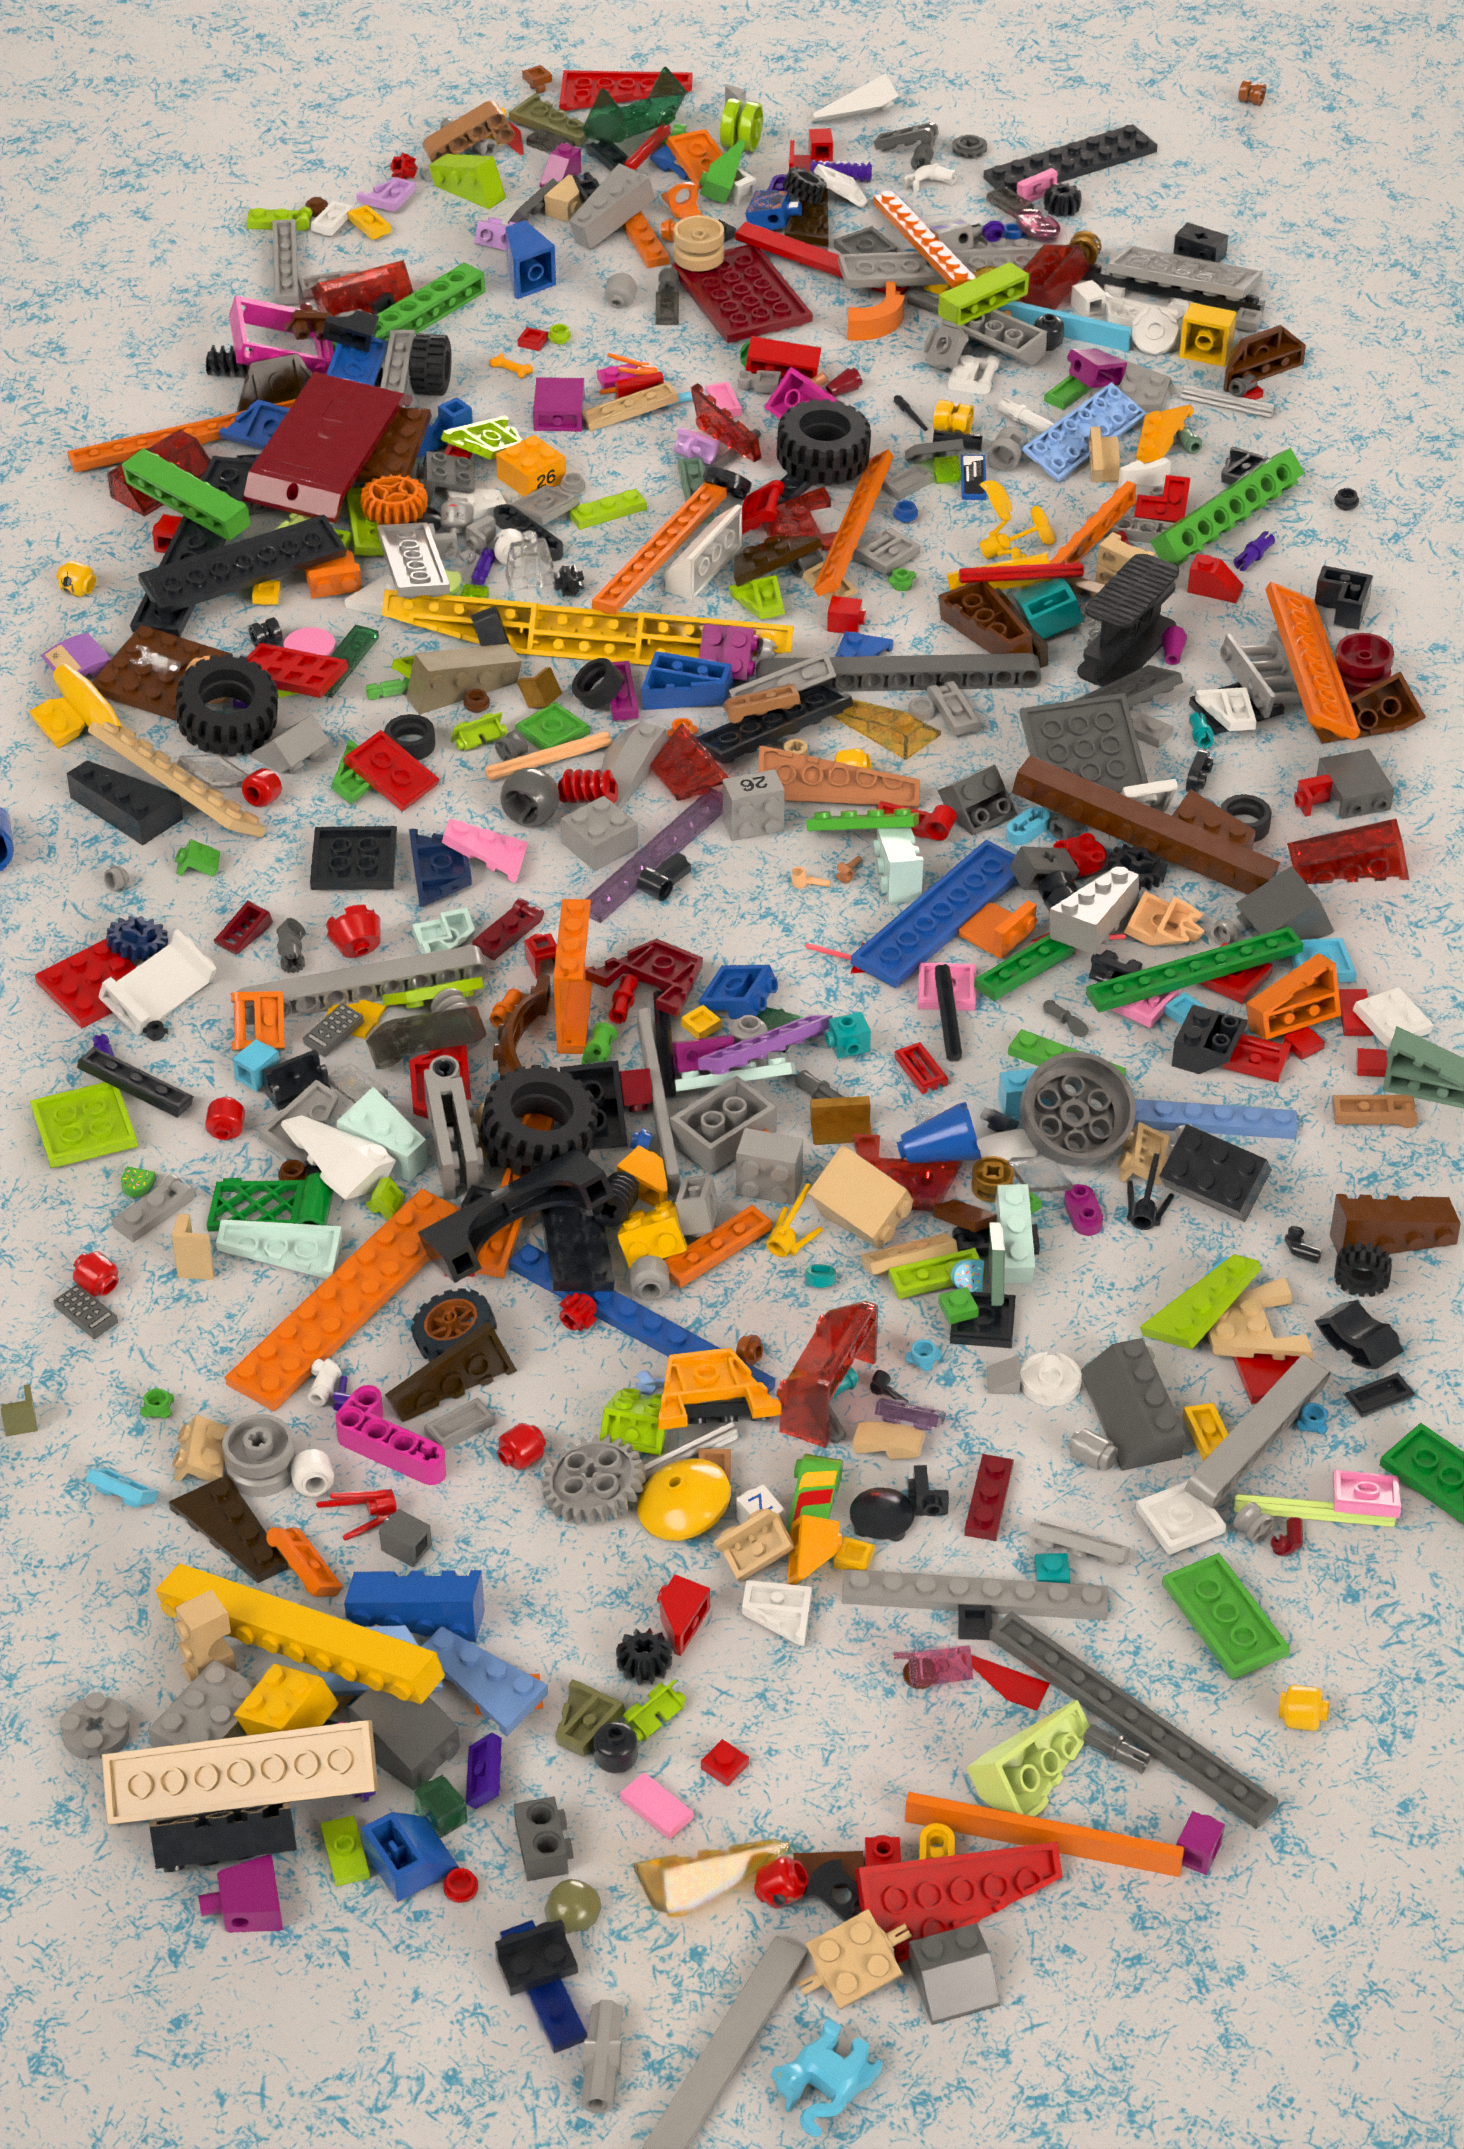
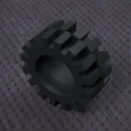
M791 167L783 187L789 194H793L795 198L799 197L802 201L806 200L808 203L816 204L820 202L827 183L824 182L823 178H819V175H814L811 171L808 172L804 168L801 170L799 167Z
M1356 1242V1247L1352 1243L1347 1244L1346 1249L1342 1247L1340 1252L1337 1253L1334 1272L1336 1284L1341 1285L1340 1289L1343 1291L1349 1289V1294L1353 1296L1355 1292L1359 1293V1297H1365V1293L1373 1297L1375 1296V1291L1378 1294L1383 1293L1384 1289L1389 1287L1392 1259L1389 1257V1253L1387 1251L1382 1252V1247L1379 1245L1376 1248H1372L1373 1243L1367 1242V1246H1362V1242ZM1358 1268L1368 1269L1370 1271L1358 1270Z

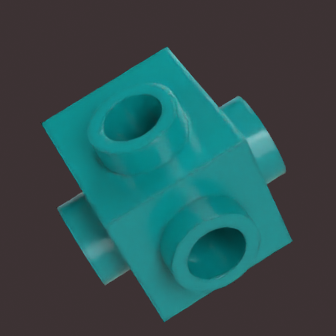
M858 1012L829 1019V1029L825 1032L827 1047L833 1049L837 1059L870 1052L871 1030L863 1013Z

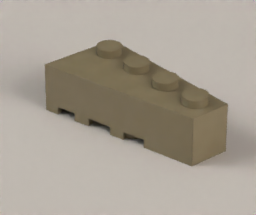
M509 644L415 653L406 697L419 715L463 701L466 693L472 689H481L487 693L517 683L522 660Z

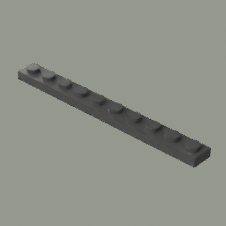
M1010 1611L990 1630V1640L1071 1698L1078 1700L1085 1708L1253 1828L1257 1829L1277 1809L1278 1799L1014 1612Z

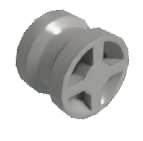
M1255 1502L1245 1505L1238 1512L1233 1522V1526L1238 1531L1247 1533L1248 1540L1254 1544L1265 1539L1275 1524L1274 1518L1269 1514H1263L1261 1507Z

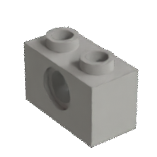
M712 1174L682 1179L675 1204L683 1235L701 1237L713 1230L719 1204Z

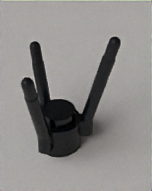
M1158 1153L1153 1155L1144 1198L1135 1203L1133 1182L1131 1180L1127 1181V1220L1131 1221V1224L1140 1230H1149L1153 1226H1159L1161 1217L1174 1198V1194L1170 1193L1158 1211L1155 1202L1150 1199L1158 1167Z

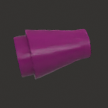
M1170 626L1162 634L1165 662L1170 665H1176L1180 662L1187 642V635L1184 629L1179 626Z

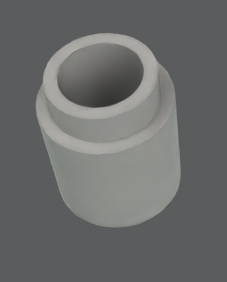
M1083 1428L1080 1432H1074L1068 1444V1448L1071 1449V1457L1097 1470L1102 1468L1108 1471L1118 1455V1448L1113 1446L1112 1441L1087 1428Z

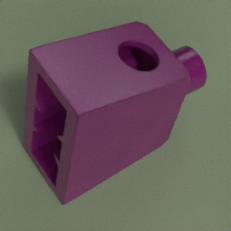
M1073 348L1067 355V360L1071 363L1069 368L1070 375L1090 388L1106 387L1111 382L1114 385H1120L1128 363L1095 348L1084 350Z
M272 1854L220 1870L217 1873L219 1892L198 1895L201 1917L222 1913L225 1931L229 1933L283 1930Z

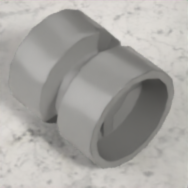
M1004 427L988 450L987 459L990 465L1003 472L1013 470L1024 454L1022 448L1028 444L1026 434L1017 427Z

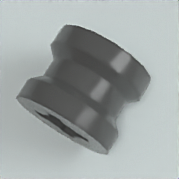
M512 730L507 733L506 738L501 737L495 741V749L499 757L503 761L516 758L517 755L522 756L527 753L528 744L525 737L519 731Z

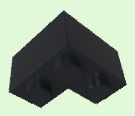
M1323 565L1317 580L1316 605L1336 609L1334 625L1359 630L1370 600L1373 575Z

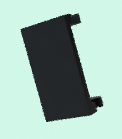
M315 1049L263 1070L265 1093L278 1111L286 1108L315 1080L331 1089L327 1067L325 1064L320 1065L319 1054Z

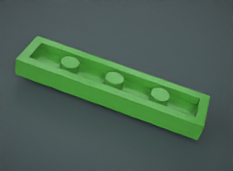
M910 808L895 809L893 814H884L883 809L868 810L866 815H857L856 810L841 811L839 816H831L830 811L814 812V816L806 820L807 831L915 827L919 824V813H911Z
M1023 1029L1019 1031L1008 1046V1055L1036 1066H1040L1043 1062L1058 1054L1082 1052ZM1112 1063L1125 1076L1126 1068Z

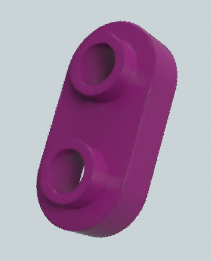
M1082 1184L1068 1187L1064 1195V1206L1073 1229L1084 1236H1092L1099 1233L1103 1225V1214L1094 1191Z

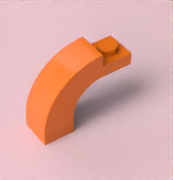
M886 282V297L880 304L864 308L848 307L847 340L863 341L877 339L892 333L901 325L904 319L905 295H900V291H895L896 282Z

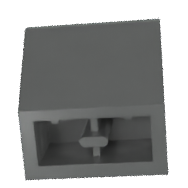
M996 765L978 770L937 790L943 804L950 806L956 812V822L971 835H975L1017 814Z

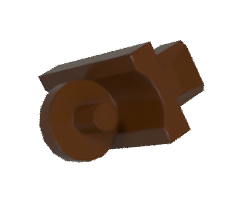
M303 302L300 309L294 310L291 320L285 323L284 326L286 331H293L296 340L308 338L311 334L310 332H314L317 340H326L323 339L325 321L328 315H333L332 313L313 310L310 303Z

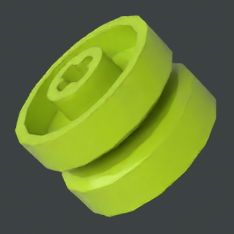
M728 99L720 124V143L723 148L730 149L740 140H745L743 151L754 152L756 150L763 128V106L761 103L749 101L744 105L740 99Z

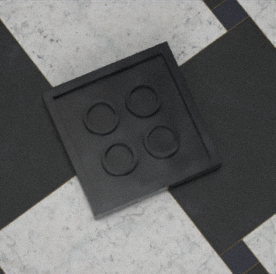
M397 826L315 827L310 875L311 890L394 889Z

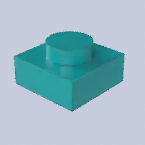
M1068 1553L1035 1554L1036 1582L1070 1584Z

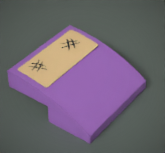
M89 633L66 639L41 655L53 671L60 665L68 664L83 676L89 673L93 678H96L111 660L109 655Z

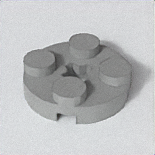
M944 321L942 322L943 326L939 329L935 327L928 335L924 345V352L927 353L928 359H926V362L937 369H953L958 364V358L968 342V335L964 333L962 327L954 322Z
M99 1692L91 1693L85 1699L73 1704L60 1719L61 1732L66 1749L81 1759L89 1760L88 1756L97 1755L102 1759V1754L117 1753L123 1748L129 1737L128 1730L130 1725L126 1709L118 1701L105 1697L104 1694ZM101 1724L102 1730L93 1729L90 1732L88 1731L89 1726Z

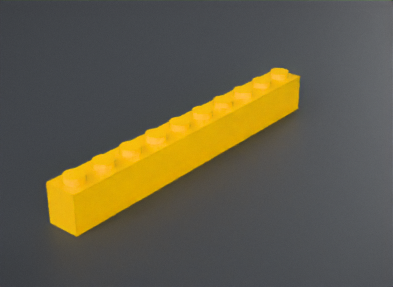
M181 1563L155 1589L162 1611L172 1618L177 1617L175 1607L212 1589L228 1612L231 1633L227 1634L228 1636L239 1639L244 1644H253L264 1648L269 1653L284 1655L297 1663L309 1664L322 1672L337 1674L347 1681L362 1683L375 1691L387 1692L403 1701L409 1700L422 1705L445 1677L437 1653Z

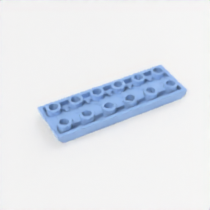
M1111 382L1026 444L1022 451L1038 463L1052 478L1060 482L1090 460L1088 438L1091 427H1101V437L1119 438L1141 422L1147 413Z

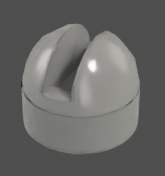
M761 638L756 653L757 658H774L777 654L772 651L777 649L775 642L770 639Z

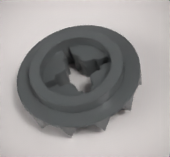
M963 135L954 139L952 149L959 157L965 156L966 159L968 157L975 159L976 156L981 157L983 153L987 152V142L976 135Z

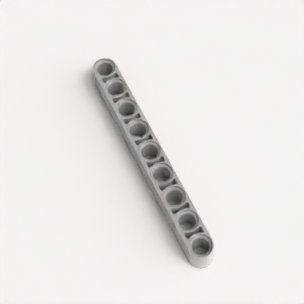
M468 945L248 986L236 992L283 991L285 1019L328 1011V1008L341 1003L348 1005L359 1003V1000L381 1001L383 994L407 992L409 989L432 987L436 984L467 978L482 977V979H485L488 975V968L481 949L475 945ZM246 1002V1025H253L254 1002Z

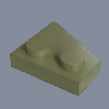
M572 1679L569 1683L570 1694L568 1702L564 1703L562 1709L563 1719L558 1724L556 1740L559 1746L585 1758L593 1749V1739L596 1731L607 1723L617 1722L626 1711L623 1702Z

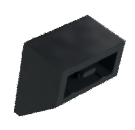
M1192 1004L1174 1041L1172 1067L1201 1074L1230 1062L1248 1020Z

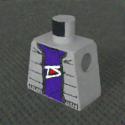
M962 218L925 224L949 250L972 248L974 245L973 238L982 236V227L979 222L970 224Z

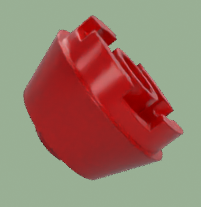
M364 904L353 905L344 908L346 914L339 916L337 919L332 916L328 919L326 923L328 930L327 938L344 957H361L374 951L380 945L381 919L374 909L368 910Z

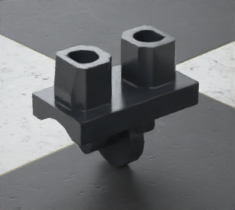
M1105 950L1101 955H1092L1089 978L1097 982H1103L1140 971L1143 964L1134 959L1129 960L1127 964L1118 961L1119 956L1115 952Z

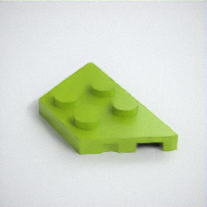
M506 416L445 430L441 437V440L490 460L496 458V453L523 441L514 427L509 428V419Z

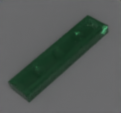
M354 625L330 656L347 660L349 669L323 696L333 698L378 640V630Z

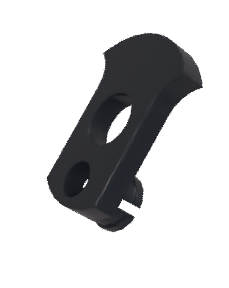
M835 1859L823 1863L812 1873L806 1888V1899L816 1898L845 1922L856 1916L854 1914L855 1907L860 1906L857 1884L843 1871L842 1859ZM836 1886H845L851 1892V1899L844 1904L837 1903L833 1900L831 1891Z

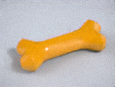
M503 353L489 360L491 367H500L515 372L520 379L533 372V367L530 364L521 365L510 361L504 357Z

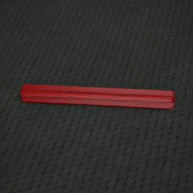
M661 124L624 162L626 167L636 170L671 134L669 130L671 128L670 125Z
M1077 562L959 569L958 577L961 583L1076 578L1084 575V566L1082 563Z

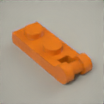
M282 1527L270 1528L266 1536L268 1544L272 1547H278L288 1561L289 1567L296 1572L304 1583L305 1589L313 1597H337L343 1586L302 1530L295 1527H289L286 1530Z

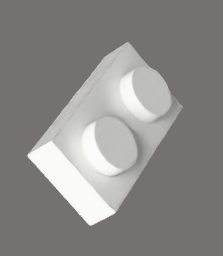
M332 201L312 221L311 230L325 236H332L348 220V211L353 210V206Z

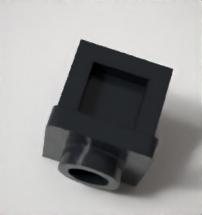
M914 1465L913 1479H907L908 1498H914L916 1516L933 1517L947 1515L949 1491L946 1489L929 1490L927 1465Z

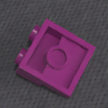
M704 624L699 659L732 664L733 681L748 683L749 678L753 677L756 664L755 661H752L753 652L758 651L759 636L756 635V631L753 628Z

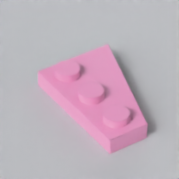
M449 818L442 839L443 844L466 857H477L486 862V868L493 872L498 869L508 875L507 879L516 884L528 842Z

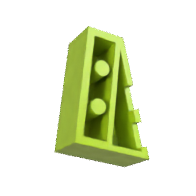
M445 154L428 165L434 185L486 209H491L506 199L494 156Z

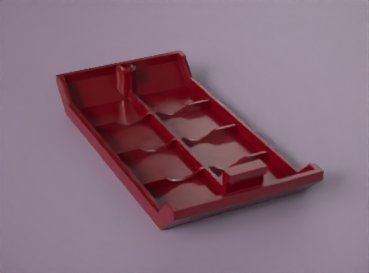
M314 372L251 467L244 490V500L311 518L325 515L329 522L336 524L340 518L343 499L402 405L405 407L410 406L413 401L412 396Z

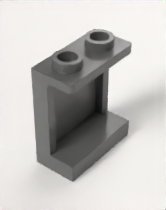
M1370 749L1319 758L1317 776L1329 774L1333 781L1332 791L1340 803L1339 816L1341 819L1391 809L1394 788Z

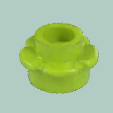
M565 324L552 325L548 333V338L557 345L565 344L571 336V332Z

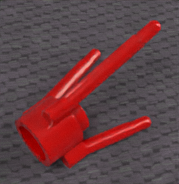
M392 1489L334 1492L330 1494V1498L334 1500L316 1503L318 1508L366 1504L369 1516H376V1519L344 1534L343 1540L345 1541L381 1525L385 1519L397 1511Z

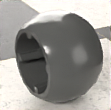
M527 767L516 770L507 777L501 788L500 801L505 814L512 821L522 826L534 827L544 824L554 815L558 808L560 796L558 787L549 774L537 768Z

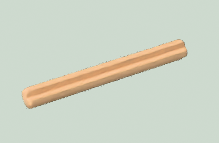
M608 732L598 733L486 766L485 774L488 780H495L511 775L516 770L522 768H535L610 746L611 738Z

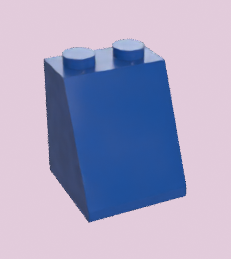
M526 220L505 227L507 267L514 297L520 299L555 286V245Z

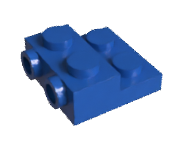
M721 965L698 1002L700 1006L704 1005L709 1010H727L730 1019H738L744 1015L757 1016L759 1011L766 1009L767 998L770 993L777 992L778 980L774 976L770 965Z

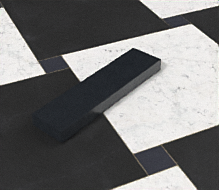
M92 1047L78 1060V1069L176 1118L192 1105L194 1096L96 1047Z

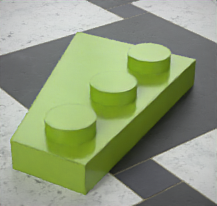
M482 977L467 978L436 984L432 987L409 989L407 992L383 994V1005L406 1004L407 1009L424 1006L423 1000L432 999L433 1001L440 992L451 988L461 991L464 997L475 995L474 990L484 988Z

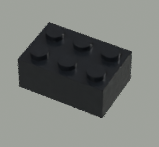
M1186 1124L1159 1177L1165 1187L1245 1222L1272 1169L1267 1159Z

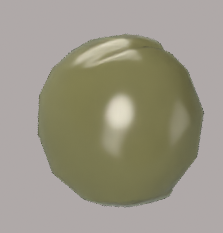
M577 1879L561 1881L549 1893L544 1908L547 1922L563 1920L565 1933L567 1934L586 1931L596 1923L601 1911V1899L597 1891L586 1882Z

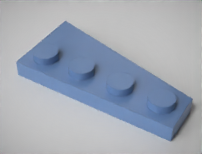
M442 1626L421 1646L437 1653L445 1674L444 1678L447 1681H452L459 1688V1693L467 1700L471 1699L479 1707L480 1713L488 1720L492 1719L499 1726V1731L506 1737L548 1695V1685Z

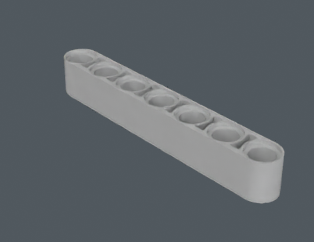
M1302 1355L1195 1470L1185 1486V1491L1210 1508H1215L1299 1416L1302 1408L1320 1393L1327 1383L1331 1372L1309 1357Z

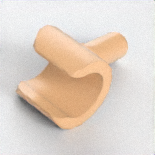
M794 867L792 869L791 881L797 889L804 888L807 884L825 887L830 885V880L807 876L806 870L803 867Z

